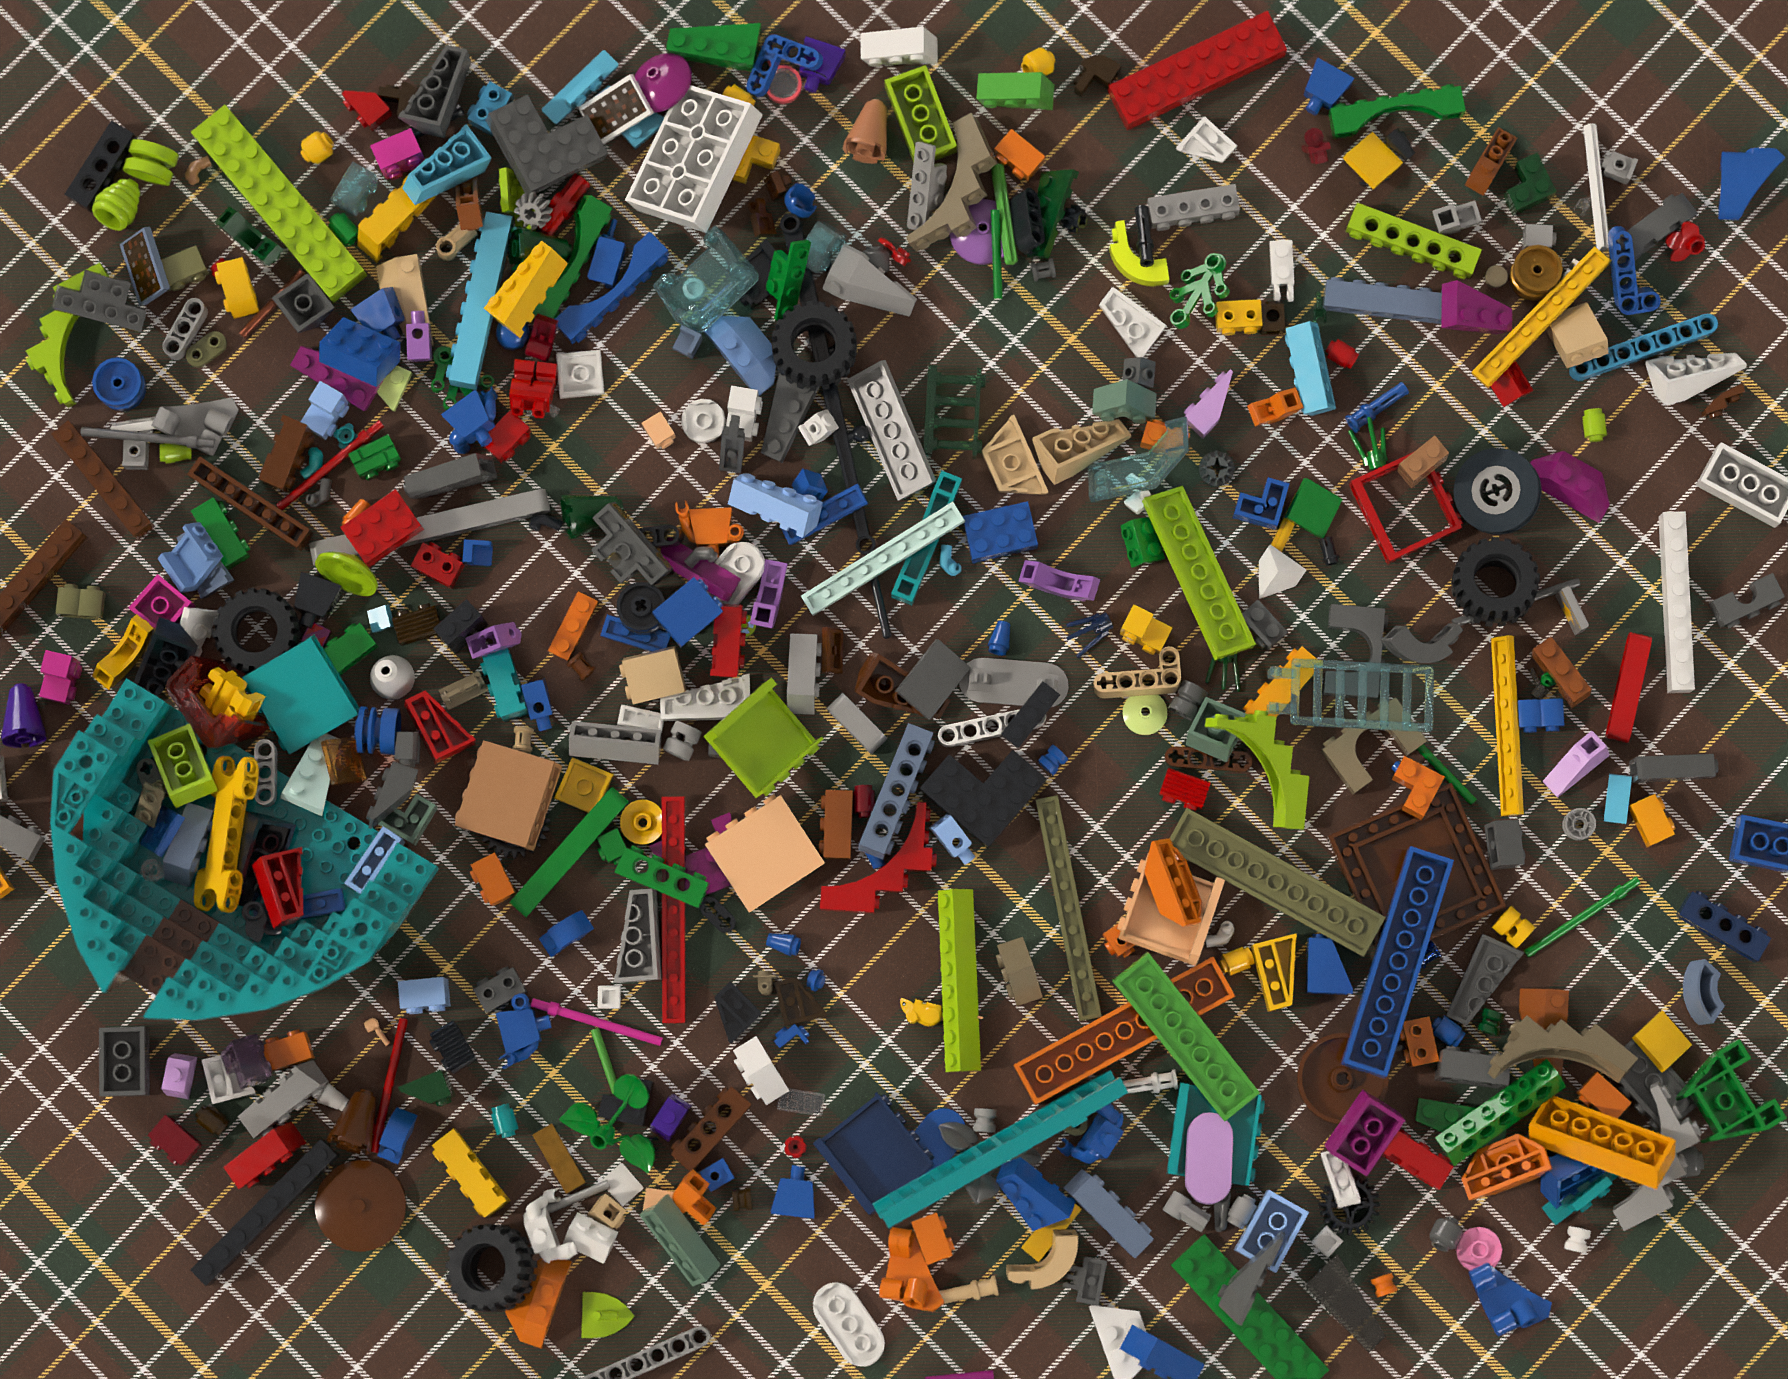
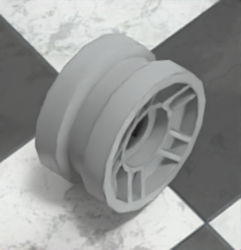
M1576 808L1568 812L1562 822V829L1565 835L1575 841H1582L1590 837L1596 828L1594 815L1584 808ZM1577 820L1581 823L1584 822L1582 828L1576 827L1575 823Z

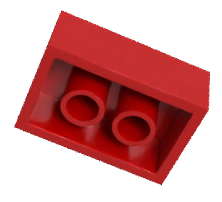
M396 489L340 527L368 567H371L424 530Z

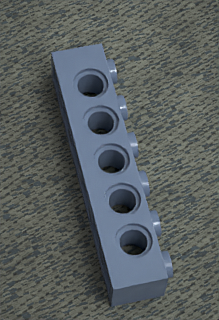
M908 723L860 840L858 850L882 860L885 854L890 855L894 842L891 841L894 833H899L903 823L899 819L902 813H907L911 801L907 800L909 794L915 793L919 783L916 780L918 772L922 774L927 761L924 760L926 752L931 754L935 741L932 740L933 732ZM910 748H916L919 750L920 754L917 756H912L911 754H909L908 750ZM902 768H908L911 770L912 774L909 776H904L901 774L900 770ZM894 788H900L903 790L904 794L901 796H895L892 793V790ZM891 808L896 814L894 816H887L884 810ZM883 828L887 831V835L880 837L875 831Z

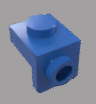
M794 1024L789 1029L783 1027L775 1034L777 1039L774 1042L781 1048L798 1034L802 1041L807 1044L809 1043L807 1037L810 1035L802 1025L797 1027Z

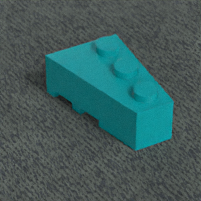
M506 648L482 656L484 662L480 663L484 676L488 675L490 681L487 687L490 696L495 698L497 705H494L497 717H501L504 722L528 715L522 687L510 650Z

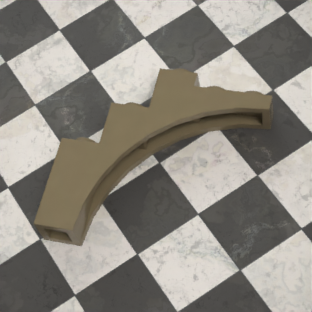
M972 113L952 123L957 137L958 159L955 176L949 192L933 216L920 228L906 236L909 245L916 252L928 248L930 244L937 240L947 238L952 232L959 238L969 235L977 228L968 206L979 203L987 196L978 174L989 171L997 162L979 121Z
M1526 1015L1521 1022L1517 1019L1509 1028L1511 1034L1507 1039L1508 1043L1503 1048L1504 1052L1502 1055L1497 1053L1490 1061L1492 1066L1488 1074L1495 1079L1506 1069L1520 1062L1536 1058H1561L1591 1066L1619 1083L1632 1069L1638 1058L1596 1023L1590 1030L1586 1027L1579 1034L1562 1019L1556 1025L1550 1024L1544 1030Z

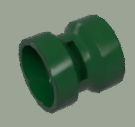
M1484 1008L1482 1012L1483 1020L1479 1023L1477 1030L1499 1037L1501 1032L1500 1024L1504 1022L1505 1014Z

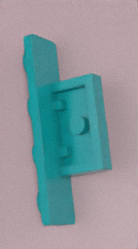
M1606 1171L1592 1183L1587 1181L1577 1188L1579 1193L1575 1196L1569 1194L1560 1201L1562 1206L1558 1209L1548 1201L1542 1206V1210L1553 1224L1557 1225L1571 1213L1587 1210L1592 1205L1591 1200L1596 1196L1601 1198L1610 1191L1608 1187L1613 1184L1612 1181L1618 1175Z

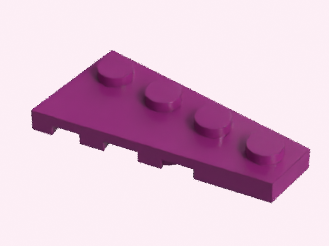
M300 346L290 366L316 382L322 381L339 391L348 402L363 411H367L382 384L381 382L375 387L319 362L318 350L305 346Z

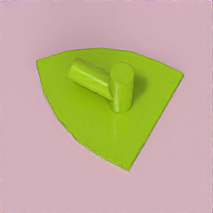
M583 1292L581 1338H600L614 1334L624 1328L635 1315L617 1298L603 1293Z

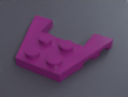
M730 812L711 820L715 831L721 834L727 830L725 825L732 821ZM662 841L650 845L649 848L653 854L662 858ZM707 847L685 856V873L693 876L694 872L707 877L706 882H709L710 885L705 896L731 886ZM685 878V890H688L690 882Z

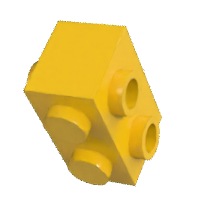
M1261 299L1216 302L1215 305L1218 307V313L1215 315L1216 333L1222 332V335L1227 336L1234 335L1238 331H1244V334H1255L1257 330H1261Z

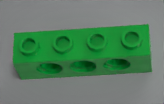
M633 845L631 849H624L614 873L700 908L710 885L709 882H706V876L694 872L693 876L685 873V867L673 863L672 867L664 864L665 859L654 854L651 858L643 855L644 850ZM642 860L648 863V870L643 874L637 871V864ZM662 869H666L669 872V879L666 882H660L657 877L658 872ZM682 878H687L690 882V887L686 891H681L678 887V883Z

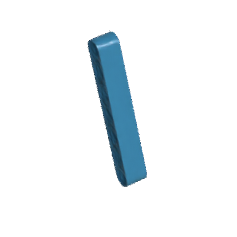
M1703 314L1608 347L1609 354L1602 356L1606 360L1607 366L1598 365L1597 358L1580 364L1586 368V373L1584 374L1578 373L1576 366L1570 367V376L1576 381H1583L1707 338L1716 330L1718 321L1712 314ZM1701 322H1708L1711 326V329L1704 330L1701 326ZM1680 329H1687L1690 332V337H1683ZM1659 336H1666L1669 339V344H1662ZM1645 343L1648 346V352H1642L1638 344ZM1618 350H1624L1628 358L1621 359L1617 354Z

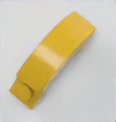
M136 614L131 618L127 630L117 646L97 663L92 677L110 690L142 657L154 628Z

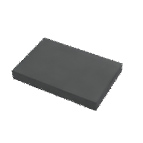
M935 639L895 692L926 719L930 720L971 667L939 639Z

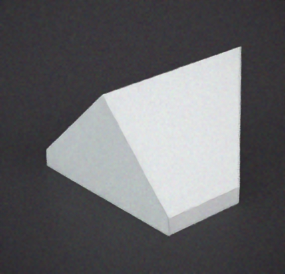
M1269 545L1259 560V599L1295 587L1306 572V569L1272 545Z

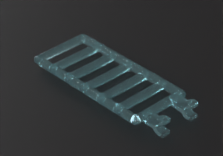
M1295 658L1292 660L1291 668L1270 666V669H1268V679H1291V704L1269 702L1267 704L1268 714H1290V722L1293 725L1431 732L1433 730L1434 668L1432 666ZM1300 668H1314L1313 717L1299 716ZM1323 669H1336L1335 718H1322ZM1345 670L1358 671L1357 719H1344ZM1367 671L1381 672L1380 721L1366 720ZM1390 672L1403 673L1402 722L1389 721ZM1412 674H1425L1424 723L1411 722Z

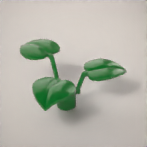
M625 1074L615 1082L613 1088L614 1095L624 1102L608 1124L600 1126L601 1122L597 1120L596 1111L588 1104L582 1102L573 1104L560 1117L559 1120L569 1128L583 1135L590 1136V1142L596 1149L602 1150L608 1144L612 1146L614 1143L622 1141L620 1143L621 1155L629 1163L641 1168L646 1173H649L655 1160V1151L649 1139L639 1133L634 1134L632 1137L624 1135L613 1139L615 1130L612 1124L621 1114L627 1103L631 1107L638 1109L644 1107L649 1100L648 1090L637 1076Z

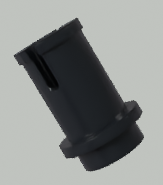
M1328 536L1326 537L1328 546H1326L1324 538L1318 541L1324 557L1322 562L1326 566H1332L1339 563L1338 559L1340 556L1336 554L1333 537Z

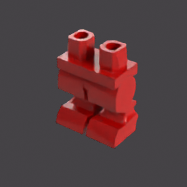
M515 359L514 378H512L509 392L512 415L521 416L524 410H531L532 416L535 418H544L546 412L550 413L554 388L558 379L557 364L537 362L536 381H534L535 361Z

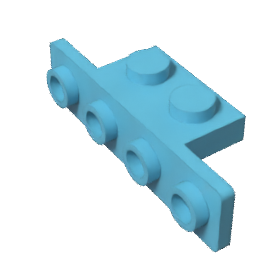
M603 50L542 108V112L555 125H558L576 107L581 106L589 94L597 91L603 81L619 67V64Z

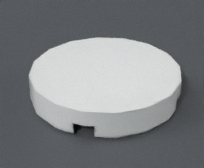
M699 399L691 402L682 413L681 423L684 433L689 439L696 443L706 444L715 441L722 435L726 418L722 408L714 401Z

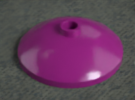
M663 53L647 60L638 69L634 77L653 112H661L673 107L685 96L691 84L692 72L688 62L680 55Z

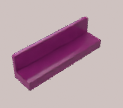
M668 537V540H669V541H673V540H674L673 538ZM683 544L660 550V554L674 568L672 571L689 581L693 577L696 580L701 579L709 588L706 591L724 601H730L741 581L740 577L714 562L710 563L708 560H700L693 568H690L684 560L693 550Z

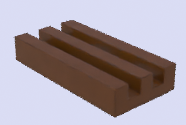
M822 628L823 673L843 674V629Z

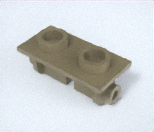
M479 671L439 690L440 696L448 710L489 691Z
M156 780L152 785L148 782L144 783L135 818L152 828H155L165 795L166 787L162 780Z
M758 971V975H753L754 980H758V989L761 994H771L773 991V980H777V976L772 975V971Z

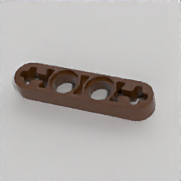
M1170 747L1164 756L1166 764L1174 768L1242 773L1248 771L1252 765L1251 756L1243 751H1232L1231 753L1233 755L1232 760H1239L1240 756H1244V760L1248 761V764H1245L1243 768H1240L1238 763H1232V768H1229L1230 757L1225 765L1221 767L1216 766L1213 762V756L1192 747ZM1173 751H1177L1179 756H1184V751L1189 752L1187 764H1183L1184 759H1177L1176 763H1173L1172 759L1168 758V755H1171ZM1195 752L1203 756V762L1200 765H1195L1191 762V755Z

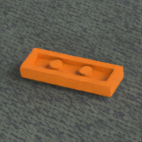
M579 591L577 592L548 652L569 662L598 604L597 600Z

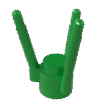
M1368 417L1367 421L1373 451L1367 452L1368 457L1353 431L1349 430L1348 433L1362 457L1364 466H1369V470H1375L1386 465V461H1388L1385 428H1381V449H1378L1372 418Z

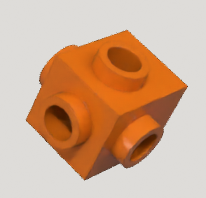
M1117 924L1103 933L1102 936L1107 941L1104 945L1111 956L1114 954L1117 957L1123 955L1125 958L1136 951L1134 949L1135 944L1125 941V944L1121 945L1117 942L1121 930L1117 929Z

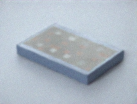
M150 227L142 228L120 244L139 306L147 305L170 289Z

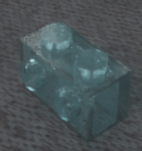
M352 161L330 200L335 206L356 217L359 212L362 213L364 211L369 194H373L378 187L376 174Z

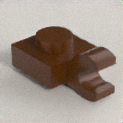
M756 198L755 202L748 203V210L753 213L750 219L755 237H772L777 233L772 213L766 212V204L763 198Z

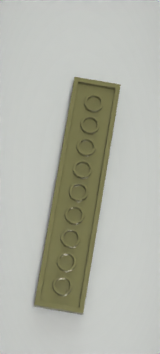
M1188 808L1185 809L1170 837L1173 846L1187 860L1363 957L1386 918Z

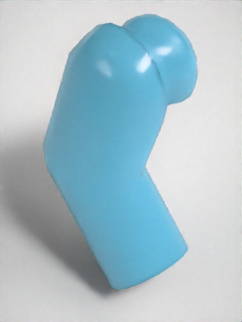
M941 545L939 564L948 575L956 576L961 572V565L951 558L952 546Z

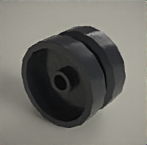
M635 582L628 585L620 593L617 600V613L623 626L629 632L637 635H650L662 627L652 614V611L660 606L665 599L662 592L655 585L647 582ZM640 607H646L645 611L641 610V612H639Z

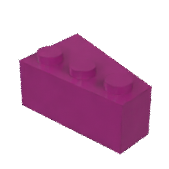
M1458 280L1442 284L1441 328L1496 335L1512 331V308Z

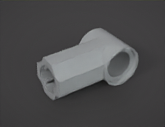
M1174 1190L1162 1210L1179 1221L1181 1219L1195 1230L1202 1232L1211 1215L1192 1204L1191 1200Z

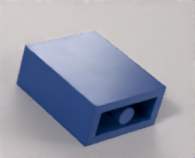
M695 577L652 611L654 617L680 647L684 646L723 613L721 609L723 605L716 596L711 597L706 592L709 589L701 579L696 580Z

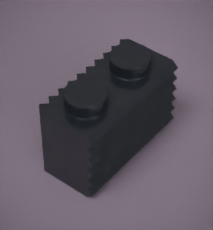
M454 1020L430 1034L432 1039L429 1042L435 1052L440 1051L443 1059L440 1061L447 1072L451 1070L455 1074L478 1060Z

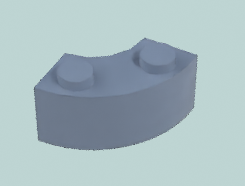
M1706 959L1691 961L1685 971L1683 980L1685 1005L1689 1014L1698 1025L1714 1023L1725 1006L1720 1000L1717 991L1721 973Z

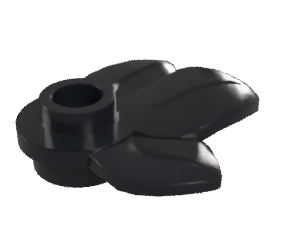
M252 901L244 905L242 917L246 921L245 931L250 939L260 942L263 934L274 936L282 933V927L273 929L265 902L260 904ZM252 910L257 912V915L254 917L249 914Z

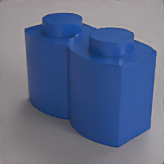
M1563 699L1517 701L1519 729H1523V733L1537 732V728H1546V732H1558L1559 728L1564 726Z

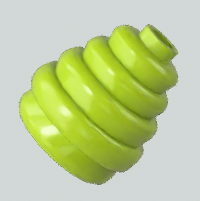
M121 179L97 194L92 207L96 219L109 229L116 231L126 229L128 225L134 222L135 214L138 210L141 194L138 184L132 179Z

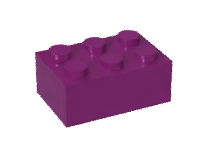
M1362 1089L1324 1146L1330 1154L1367 1176L1399 1131L1405 1119L1400 1112Z

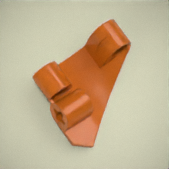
M892 1227L888 1241L890 1257L886 1278H882L879 1297L902 1301L903 1304L910 1308L934 1312L945 1303L928 1269L913 1230Z

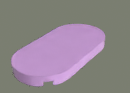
M1203 1113L1197 1116L1187 1130L1185 1186L1189 1194L1202 1204H1214L1221 1201L1227 1196L1231 1188L1233 1131L1227 1120L1224 1121L1216 1113Z

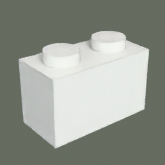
M577 1212L568 1228L563 1244L574 1241L578 1252L604 1264L613 1248L618 1231Z

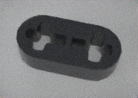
M714 897L703 899L700 906L701 913L720 932L725 934L732 932L736 926V920L733 915ZM706 902L715 903L714 909L718 912L716 915L711 911L707 913L704 911L706 909L704 905ZM720 915L724 919H731V927L729 929L727 927L723 929L720 927L722 924L718 919Z

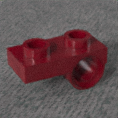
M539 313L536 315L525 355L545 362L549 360L559 320Z

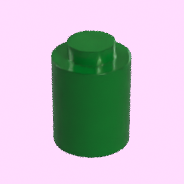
M336 213L328 220V228L345 247L351 246L358 240V228L345 213Z

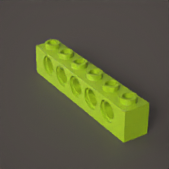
M1356 203L1345 231L1350 233L1349 236L1354 239L1362 240L1363 238L1370 241V244L1375 247L1382 248L1384 246L1390 248L1391 252L1396 255L1403 256L1405 254L1411 256V259L1415 262H1427L1432 264L1434 269L1439 271L1448 270L1460 279H1470L1482 250L1360 203ZM1374 223L1377 230L1369 231L1365 224ZM1389 230L1395 231L1397 238H1388L1386 232ZM1410 238L1416 239L1418 246H1409L1407 240ZM1435 246L1439 250V254H1430L1428 247ZM1456 254L1460 261L1457 263L1451 262L1449 255Z

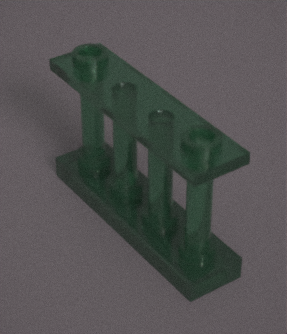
M928 365L924 452L926 457H932L933 451H937V449L973 451L972 459H977V453L982 452V440H978L980 390L985 388L986 374H981L982 368L977 367V376L946 375L937 372V365ZM941 383L976 385V398L940 396V394H936V385H941ZM940 405L975 407L974 420L939 418V416L935 415V407H940ZM938 427L974 429L973 442L938 440L937 437H933L934 429H938Z

